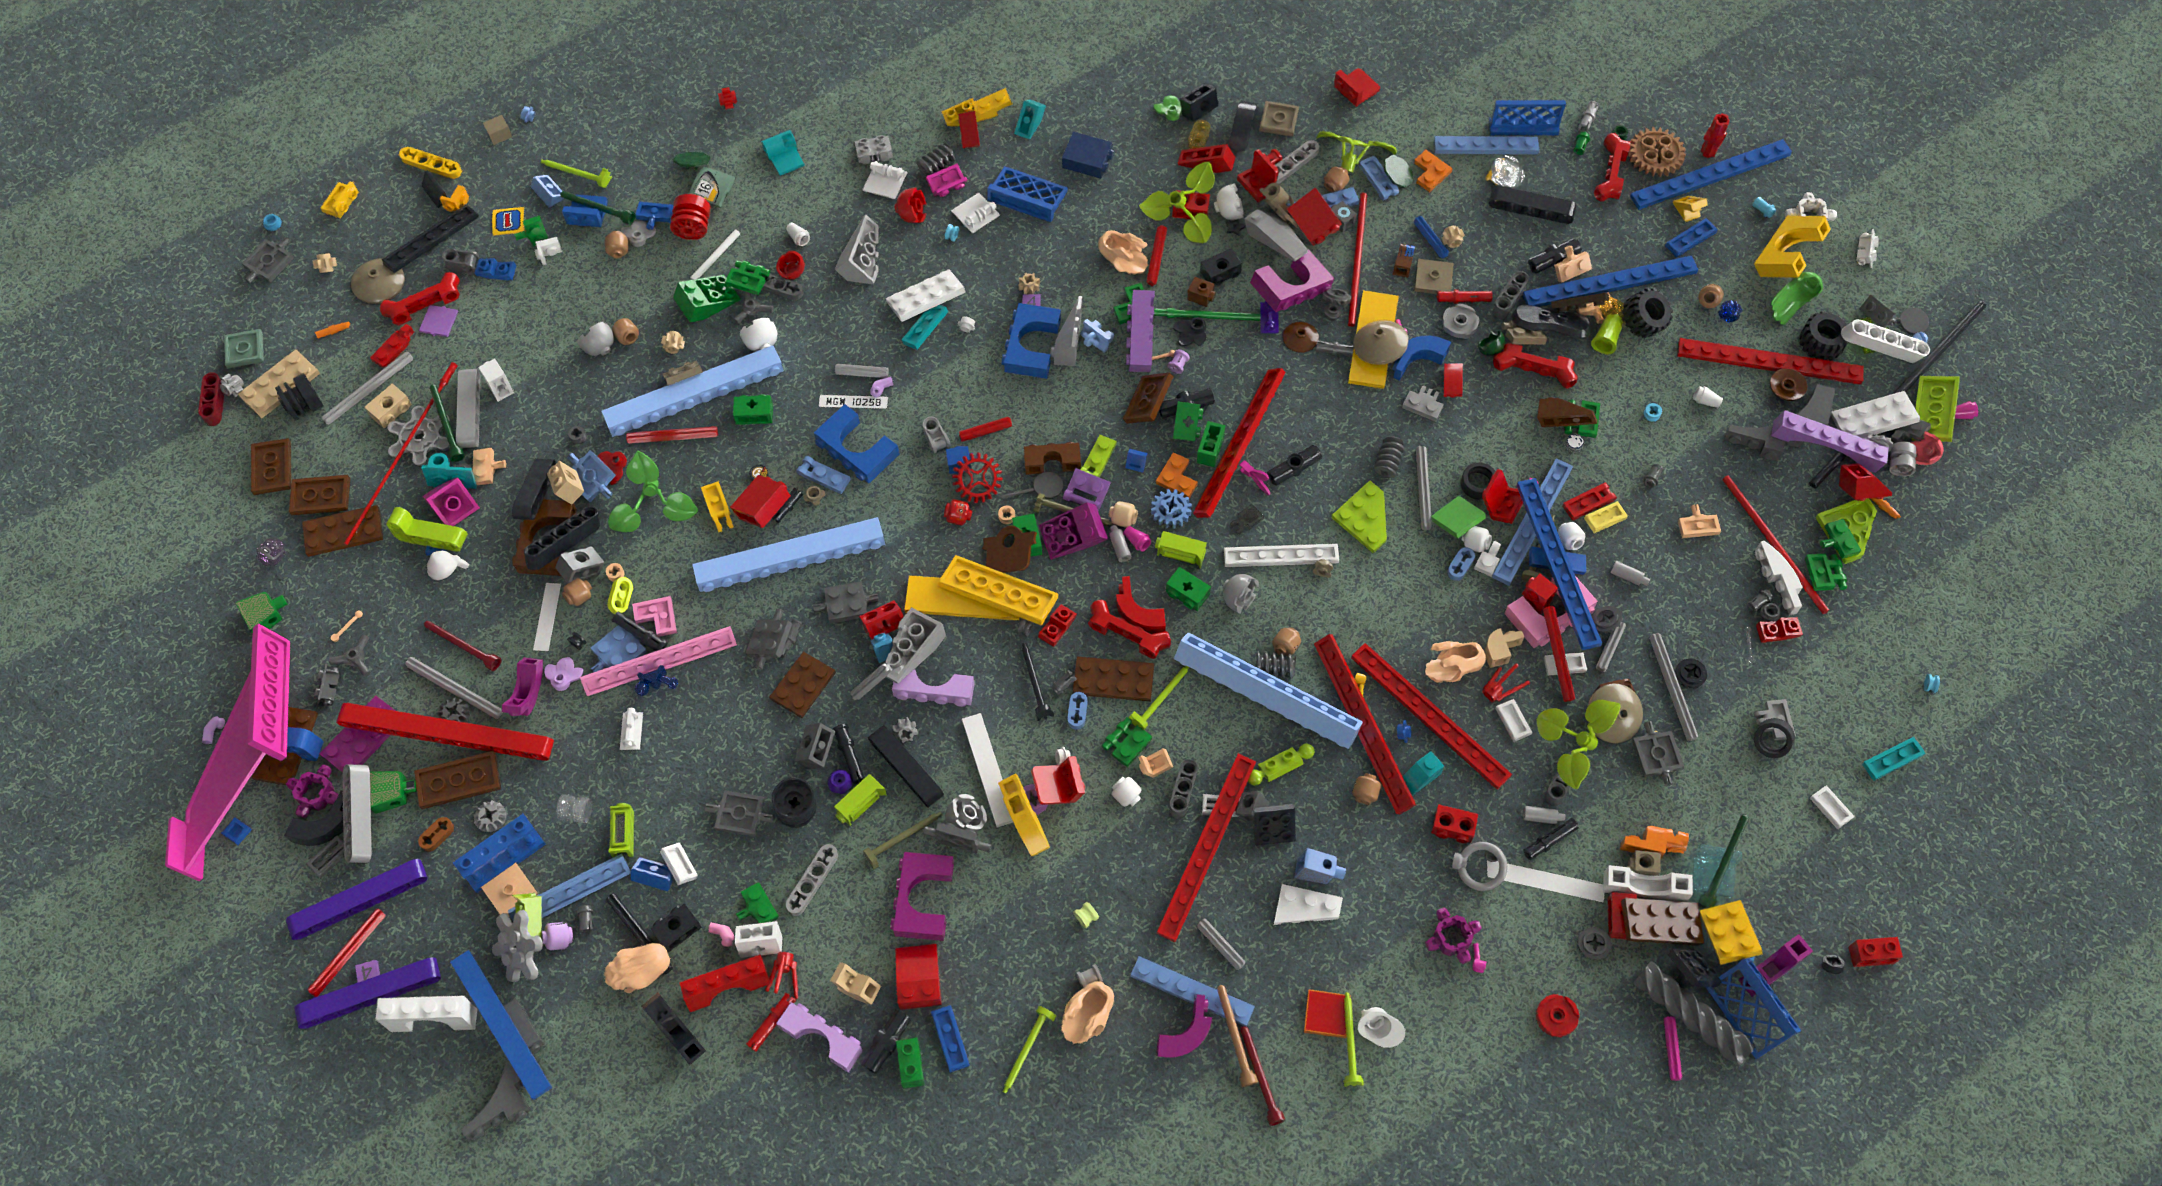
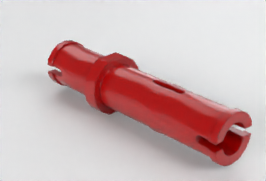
M1454 289L1453 291L1437 292V302H1453V304H1458V302H1492L1493 298L1492 291H1458V289Z
M785 993L778 1004L772 1007L771 1013L746 1045L751 1048L754 1044L752 1050L757 1052L776 1027V1023L790 1003H794L796 1000L793 997L790 998V995Z

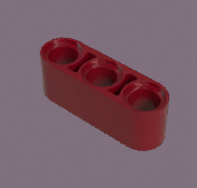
M214 372L205 374L202 379L198 409L199 415L208 426L218 425L221 422L224 393L220 389V384L222 383L219 376Z

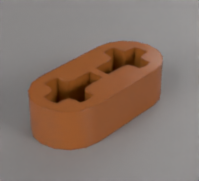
M447 817L437 819L421 834L418 839L419 846L426 852L434 851L452 834L454 830L453 823ZM444 824L447 826V829H441L440 826ZM425 840H431L432 844H426Z

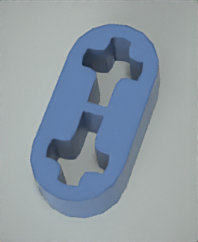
M1464 547L1458 551L1449 566V578L1459 581L1465 576L1475 558V553L1472 549ZM1466 554L1469 555L1465 562H1463V556H1465ZM1458 566L1461 567L1457 574L1453 573Z
M1082 692L1073 693L1069 702L1068 725L1075 730L1081 729L1086 721L1088 703L1086 695ZM1077 698H1081L1080 708H1076L1075 701H1077ZM1076 713L1079 714L1078 723H1074V720H1072L1075 719Z

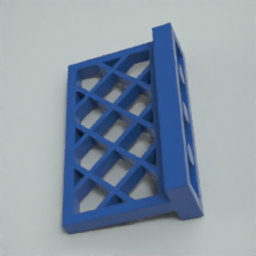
M1496 100L1492 118L1489 119L1490 136L1559 135V125L1566 101ZM1499 107H1508L1502 111L1499 109ZM1518 107H1525L1520 111L1517 109ZM1536 107H1542L1537 111L1534 109ZM1553 107H1559V108L1556 109V110H1552V109H1551V108H1553ZM1511 111L1514 112L1511 116L1507 115ZM1528 111L1531 112V114H1529L1528 116L1524 115ZM1545 111L1549 112V113H1548L1547 115H1545V116H1542V115H1541V114L1544 113Z
M1004 166L995 182L988 187L987 201L1051 222L1054 218V212L1068 191V187ZM1005 174L1013 175V177L1006 179ZM1025 179L1029 183L1021 184L1020 181ZM1017 182L1018 185L1010 187L1008 183ZM1043 185L1045 188L1037 189L1036 186ZM1030 187H1032L1033 190H1034V191L1026 192V191H1025V188H1030ZM1021 190V191H1022V194L1017 193V192H1014V191ZM1057 190L1061 193L1053 195L1052 191ZM1048 192L1050 195L1042 198L1040 194ZM1037 195L1038 199L1032 198L1031 196Z
M1750 958L1742 960L1719 976L1722 983L1727 984L1725 996L1718 995L1713 987H1706L1735 1030L1750 1036L1749 1041L1751 1044H1753L1754 1037L1765 1039L1763 1050L1757 1052L1754 1047L1752 1055L1755 1059H1758L1787 1039L1801 1032L1798 1025ZM1737 970H1740L1744 976L1743 985L1731 982L1732 975ZM1731 985L1742 988L1740 1000L1729 997ZM1746 989L1754 990L1757 994L1756 1003L1744 1001ZM1728 1000L1740 1003L1738 1014L1729 1012L1727 1009ZM1743 1004L1755 1006L1753 1018L1742 1016ZM1759 1007L1768 1010L1770 1013L1769 1021L1757 1019ZM1741 1018L1753 1021L1751 1033L1741 1029ZM1756 1022L1768 1024L1766 1036L1755 1034ZM1771 1026L1780 1027L1785 1036L1780 1039L1770 1038Z

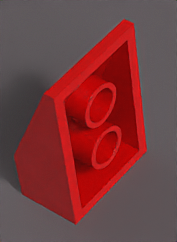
M937 944L895 948L897 998L900 1010L942 1005Z

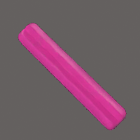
M1665 1017L1664 1026L1670 1079L1678 1081L1682 1080L1676 1019L1675 1017Z

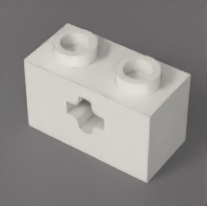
M496 359L485 362L479 367L497 401L514 393Z
M777 921L736 926L735 945L740 958L782 952V934Z

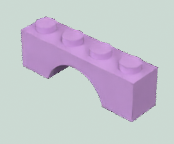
M913 670L898 684L893 682L892 691L894 697L900 700L912 698L919 702H927L929 700L935 701L938 704L954 703L957 706L964 707L971 705L974 677L954 674L947 683L941 686H929L921 682L916 671Z
M791 1002L776 1023L779 1029L796 1040L809 1033L824 1036L830 1044L829 1058L831 1062L849 1073L863 1052L860 1046L861 1043L852 1036L847 1038L842 1035L843 1031L835 1025L832 1027L826 1025V1020L817 1014L812 1016L807 1013L809 1010L802 1004L798 1003L796 1006Z

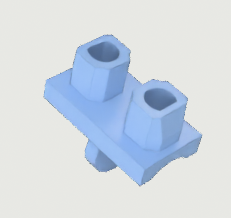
M1088 319L1085 320L1083 323L1084 327L1080 333L1085 338L1084 345L1089 347L1093 344L1103 353L1106 352L1113 340L1114 334L1111 331H1102L1101 324L1096 320L1090 322Z

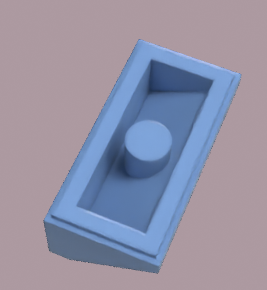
M548 175L533 177L531 188L549 208L564 199L560 196L562 190Z

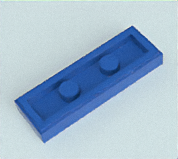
M1705 218L1666 242L1665 246L1676 257H1679L1716 234L1718 229Z
M1531 546L1529 549V566L1549 569L1542 549ZM1566 552L1573 572L1584 575L1586 573V555Z
M951 1005L931 1011L949 1072L969 1067L970 1064Z

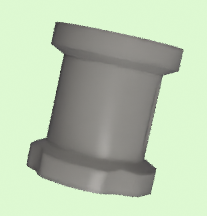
M1096 964L1084 972H1076L1082 989L1092 982H1103Z

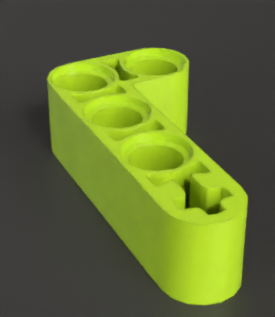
M400 507L394 508L386 523L394 537L400 541L423 546L428 545L455 552L461 550L468 535L460 527L414 519L407 510Z

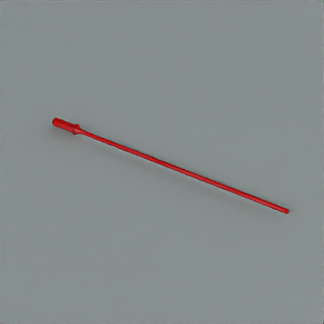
M451 362L442 379L439 380V393L444 386L448 385L450 378L458 367L456 363ZM433 397L344 542L345 545H348L433 405Z

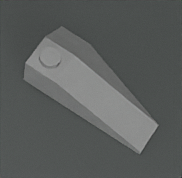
M1257 209L1244 218L1249 236L1294 262L1308 252L1288 223L1279 216Z
M867 215L863 216L839 257L835 270L847 281L873 284L878 274V266L875 265V259L878 258V252L875 251V245L878 243V225Z
M912 607L899 623L897 636L894 637L893 647L885 664H890L892 668L891 673L886 678L897 684L932 654L946 637L942 623Z

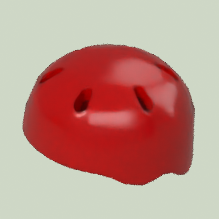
M788 251L780 256L776 265L778 274L788 280L799 278L805 268L802 256L795 251Z

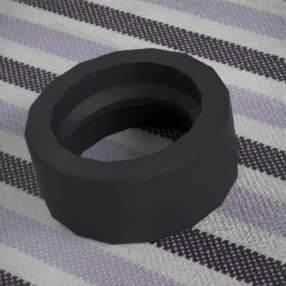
M1482 462L1468 465L1463 472L1460 482L1463 492L1470 498L1483 499L1482 493L1486 488H1475L1469 483L1468 478L1473 473H1481L1491 480L1492 475L1496 472L1494 468Z
M1771 718L1760 723L1754 733L1753 741L1756 749L1762 755L1775 759L1789 753L1794 745L1795 734L1789 723L1782 719ZM1768 728H1777L1783 731L1787 738L1786 744L1778 749L1767 746L1762 739L1763 732Z

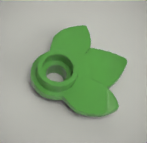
M1166 96L1163 99V103L1154 104V110L1158 114H1164L1168 120L1175 121L1180 118L1182 112L1181 104L1175 96Z

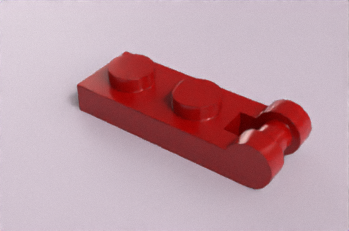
M1603 483L1564 502L1562 507L1571 520L1574 521L1606 504L1614 502L1617 497L1614 493L1610 492L1608 484Z

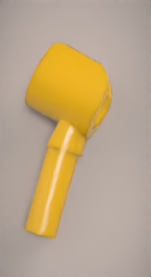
M1356 673L1355 681L1363 695L1366 676Z

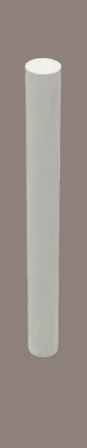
M734 230L690 279H699L740 235L739 231Z

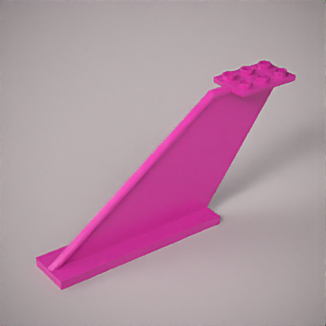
M259 623L253 627L251 671L185 810V822L175 817H171L168 821L165 866L197 881L203 879L205 845L265 754L280 761L287 757L290 641Z

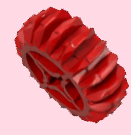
M979 452L976 454V458H974L973 453H970V460L963 456L962 459L965 463L957 462L960 469L953 468L955 472H958V475H952V478H957L958 480L952 483L953 486L959 485V488L955 491H963L960 495L961 498H964L967 494L968 502L974 497V503H978V497H980L983 503L985 502L984 496L990 500L992 499L990 492L994 495L998 493L994 487L1001 488V485L996 482L1003 480V478L997 477V474H1001L1002 471H995L999 464H991L994 458H990L987 461V454H984L981 459ZM973 462L984 464L978 471L968 467ZM988 468L992 474L991 485L985 480V473ZM963 471H965L970 478V481L966 487L964 486L962 481ZM981 473L980 478H982V482L976 481L973 483V474ZM976 485H981L987 489L980 494L970 492Z

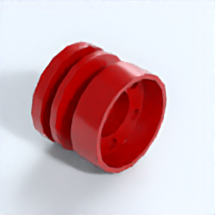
M695 194L677 196L673 203V214L670 222L671 231L683 239L698 240L706 236L711 208L710 203L705 198Z

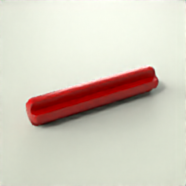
M1005 417L960 431L959 438L961 442L1003 430L1011 427L1012 421L1010 417Z

